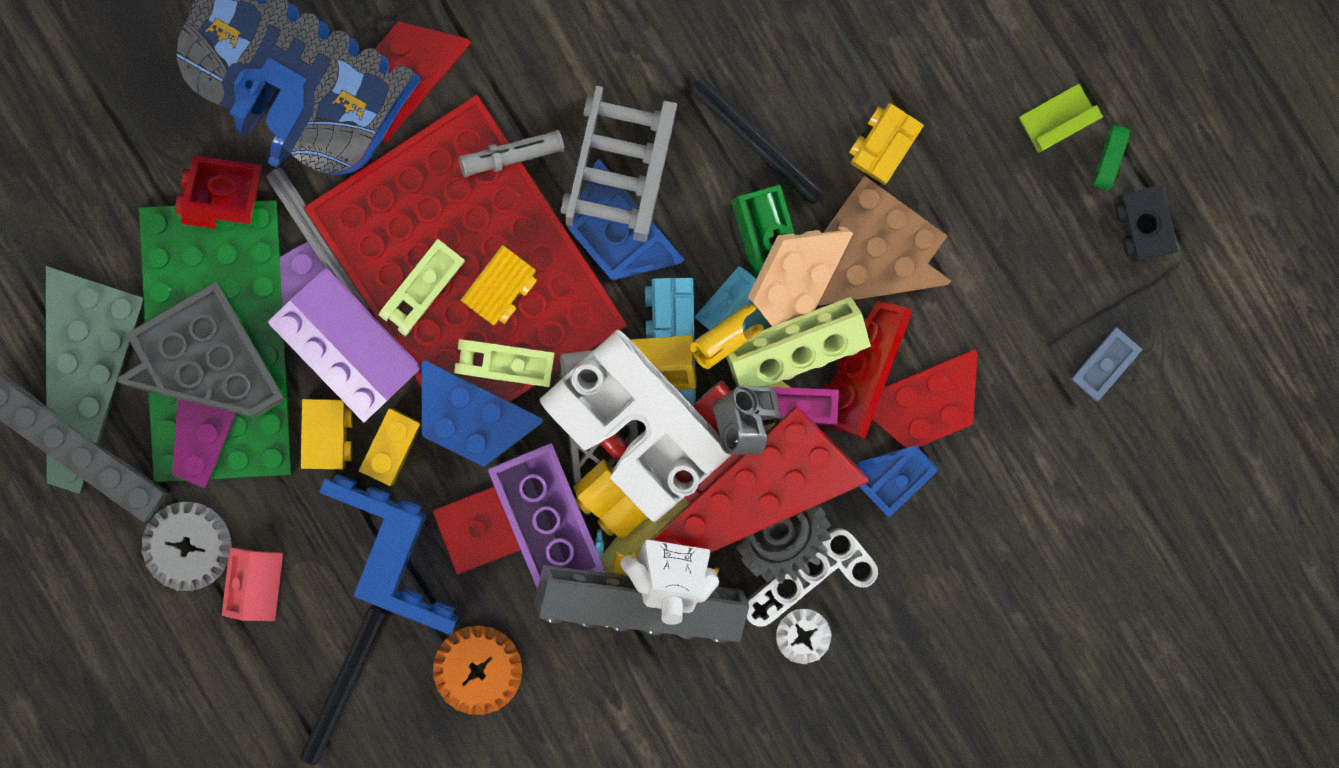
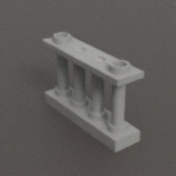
M596 86L594 96L588 95L583 115L589 116L572 192L571 194H564L561 213L566 214V225L573 226L576 213L628 224V228L634 229L633 240L647 243L676 116L677 103L664 101L661 111L655 110L654 113L602 102L603 87ZM598 115L650 126L652 131H657L654 144L647 143L646 146L594 134ZM595 148L644 159L643 163L649 164L647 176L640 175L639 178L587 167L590 149ZM583 180L635 191L637 196L642 197L639 209L632 208V211L579 200Z

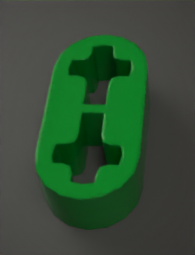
M1116 124L1111 126L1094 174L1093 186L1110 191L1128 142L1130 129Z

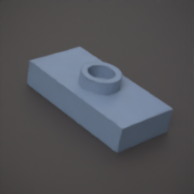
M1114 327L1070 380L1098 402L1143 349L1121 330Z

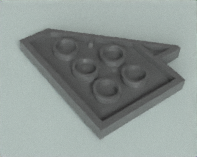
M217 282L212 283L126 334L142 364L117 378L122 386L254 418L285 401L283 394Z

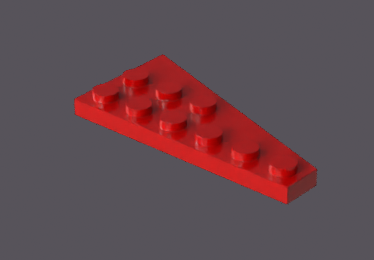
M796 405L766 432L767 443L761 454L741 455L650 540L709 549L711 553L868 483L869 480Z

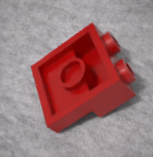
M193 155L190 169L184 168L181 188L185 189L184 194L178 193L176 198L175 214H181V224L216 229L217 220L251 224L262 175V165Z

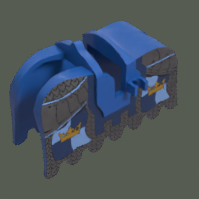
M195 0L178 37L177 62L183 79L193 91L205 99L230 109L229 115L235 117L236 131L242 136L250 133L258 125L269 103L275 97L277 89H280L266 118L268 128L276 135L271 144L268 163L276 168L279 167L282 161L293 155L301 163L322 173L344 175L357 171L367 164L374 155L399 111L421 81L419 75L413 73L411 69L405 66H397L387 74L389 61L385 56L380 55L377 50L372 48L364 49L358 55L359 44L354 38H350L345 32L339 30L333 32L328 37L329 27L324 21L318 20L311 13L302 14L299 18L298 8L294 4L288 3L287 0ZM265 87V92L261 94L262 89Z

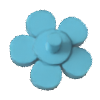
M602 529L597 530V539H595V547L600 559L603 556L604 550Z

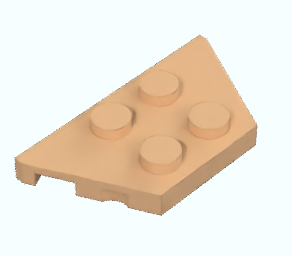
M837 227V231L821 233L819 230L807 231L801 235L785 234L777 236L748 295L749 300L762 313L771 327L808 314L816 309L853 232L845 227Z

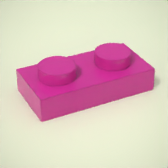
M774 387L782 418L797 405L816 425L837 426L839 390Z

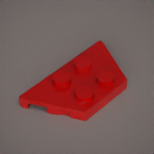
M398 21L379 43L375 50L388 59L389 69L387 74L397 66H405L411 69L413 73L419 75L421 79L419 85L405 102L383 138L385 143L393 137L472 44L470 40Z
M976 349L885 386L873 420L905 448L913 445L921 447L973 425L977 370Z

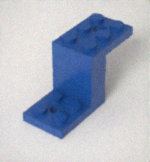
M342 474L335 475L334 478L324 479L319 493L384 518L353 597L451 635L460 618L459 615L454 614V607L440 601H436L433 605L422 601V594L404 588L401 592L397 591L427 514L420 512L422 506L405 499L396 503L388 499L390 493L372 486L367 488V490L356 487L357 480Z

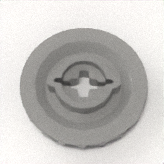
M178 502L166 506L157 512L146 525L142 537L141 553L144 557L145 566L149 569L153 578L160 581L164 586L177 591H194L210 585L221 576L227 567L228 557L230 556L229 548L232 547L225 522L215 511L200 503ZM185 537L190 538V544L195 545L197 548L205 549V551H190L187 556H183L182 549L168 544V542H183Z

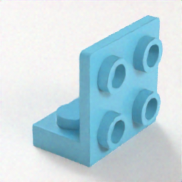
M738 266L694 318L708 330H711L742 307L753 304L749 300L748 295L756 278ZM756 308L754 312L745 318L742 324L743 332L756 324H762L763 330L771 326Z

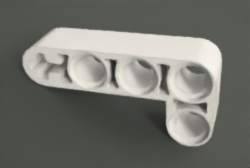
M842 528L832 529L828 532L831 539L822 542L828 550L827 553H816L817 558L822 561L821 571L816 575H807L799 569L797 571V580L794 581L796 590L789 597H783L778 594L777 586L779 582L773 577L747 599L749 603L747 619L753 625L759 627L770 624L837 568L843 572L851 583L858 587L872 585L877 579L878 568L853 535ZM837 535H843L848 539V548L843 553H834L830 547L831 540ZM858 562H867L870 566V574L863 580L855 579L852 575V569ZM789 574L785 575V579L793 580ZM771 590L773 596L781 605L776 608L772 602L766 607L767 615L765 617L759 614L755 617L751 614L755 611L753 604L755 602H758L760 605L765 604L770 600L769 596L765 593Z

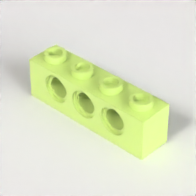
M848 297L808 314L762 330L726 356L737 387L741 385L760 387L792 379L800 373L813 368L823 367L827 363L842 357L854 355L860 350L871 347L863 315L852 297Z

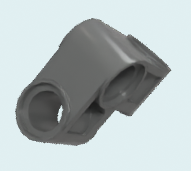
M741 385L719 398L713 406V413L720 435V445L722 450L729 455L761 454L767 443V435L763 426L776 424L782 418L776 391L773 386L755 387Z

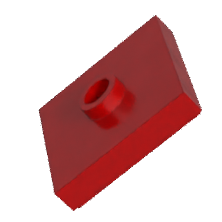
M495 487L432 510L457 574L521 550Z

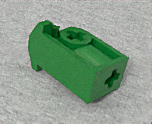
M781 185L738 196L731 200L750 264L748 268L750 274L756 279L773 244L770 245L769 238L777 237L778 235L795 234Z

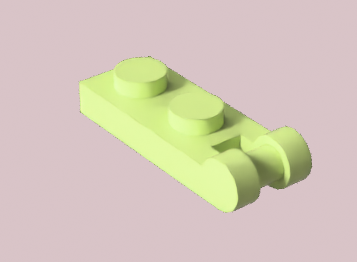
M437 239L378 315L385 321L390 319L399 327L397 330L404 336H407L464 264L465 260ZM403 300L413 307L408 316L398 309Z
M459 339L460 359L459 363H455L454 373L550 387L555 353ZM474 352L484 353L482 367L473 365Z

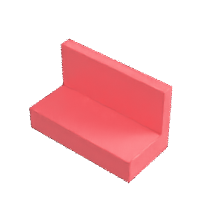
M229 548L230 556L228 557L222 616L242 621H275L283 553Z

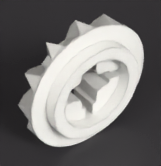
M798 609L788 613L781 620L777 628L776 639L778 647L785 657L796 663L807 664L819 660L829 649L831 631L827 621L819 613L810 609ZM797 623L805 631L817 628L813 635L809 637L812 649L805 646L803 642L791 645L795 641L794 639L798 637L797 628L795 627Z

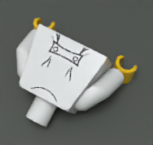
M646 539L637 559L635 558V552H629L628 556L620 554L619 551H615L613 570L629 576L637 591L642 593L643 603L647 607L662 609L661 620L665 624L675 625L681 623L683 612H693L696 604L705 602L719 583L717 577L719 568L715 567L714 570L707 568L710 556L709 549Z

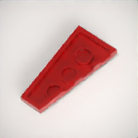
M881 301L876 302L864 322L871 347L860 350L854 355L842 357L837 364V367L840 369L829 385L825 383L822 388L839 390L837 426L817 425L818 427L865 439L912 311L903 306Z

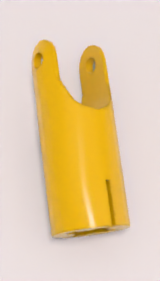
M750 304L742 307L692 342L690 350L693 352L692 355L697 363L705 369H710L764 329L762 324L753 325L744 332L742 330L745 318L756 310V306Z

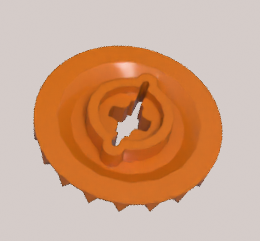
M468 626L455 631L441 644L433 663V678L437 691L441 694L444 701L455 710L469 715H485L498 711L514 697L521 683L522 661L514 643L502 632L487 626ZM489 657H492L483 671L486 675L485 678L481 679L477 676L463 684L472 670L469 666L472 662L479 665L481 662L484 663Z

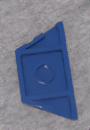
M600 159L595 162L593 168L610 172ZM587 181L579 199L632 211V208L639 209V205L625 189ZM576 213L573 226L567 227L611 280L678 265L684 261L683 257L652 221L647 243L633 240L634 229L628 228V224Z
M426 360L422 363V436L483 467L539 426L543 421V418Z

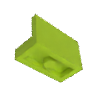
M1077 84L1023 114L1019 119L1039 153L1103 118V115L1097 105L1091 106L1080 84Z

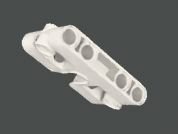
M618 329L587 357L581 359L575 368L540 398V402L545 410L584 451L615 435L631 420H639L644 423L645 431L630 443L613 468V474L610 478L654 522L659 520L682 498L694 493L698 488V484L731 456L722 450L720 435L634 343ZM584 369L593 370L597 374L598 380L591 383L585 382L580 376V371ZM685 470L692 474L693 479L686 483L680 482L675 477V474L678 471Z

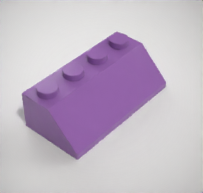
M327 267L268 321L270 326L363 422L373 415L422 368Z
M552 443L488 469L537 589L543 565L595 572L605 571Z

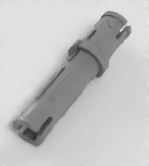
M554 130V132L501 146H496V144L488 145L486 150L460 155L459 164L464 177L492 169L494 172L502 171V167L556 152H563L564 143L560 131Z

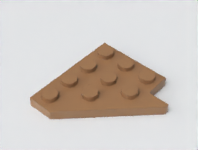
M866 176L861 179L823 232L837 231V227H845L853 232V235L817 306L833 304L848 297H852L853 300L945 286L951 282L950 279L928 264L947 238V235Z

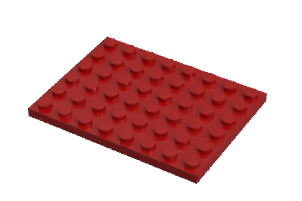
M476 95L304 208L379 323L421 366L423 361L426 360L511 402L536 385L454 373L455 363H459L460 359L459 339L555 353L552 374L560 370V354L589 351L606 340L617 329L621 330L626 327L627 323L521 162L504 166L502 171L494 172L492 169L468 177L463 176L459 164L460 155L486 150L488 145L496 144V146L509 144L478 95ZM439 239L462 257L465 262L418 320L414 328L407 336H404L397 330L399 327L390 319L385 321L378 314L436 240ZM503 245L536 270L533 277L537 279V282L526 296L520 293L512 303L516 310L505 324L499 321L494 326L463 303L461 299ZM403 300L398 309L408 316L413 307ZM474 352V366L482 367L484 353ZM421 368L414 376L422 387Z

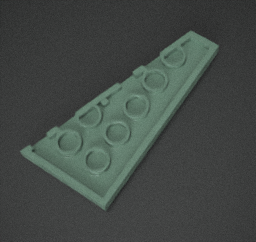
M46 266V407L98 445L119 383L117 378L122 374L131 346L126 334L137 328L144 307V298ZM47 454V484L82 494L86 481Z

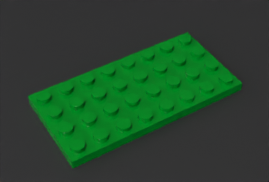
M256 201L251 224L217 220L216 229L181 224V214H175V206L139 208L145 323L212 283L217 282L285 398V401L256 418L242 414L236 415L210 479L292 475L286 341L268 323L282 308L278 201ZM149 392L154 482L184 481V479L172 475L178 399Z

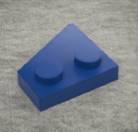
M916 445L854 463L869 480L868 483L859 487L888 517L895 513L939 470Z

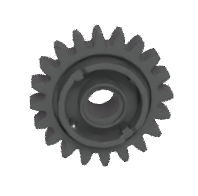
M816 505L740 539L739 541L742 544L737 546V550L743 556L741 558L742 562L756 577L761 575L766 582H769L774 576L779 583H783L786 574H789L793 581H796L799 569L808 575L810 573L807 566L809 562L816 565L820 564L816 553H827L828 551L822 543L831 539L830 534L826 530L831 526L825 517L826 513L820 505Z

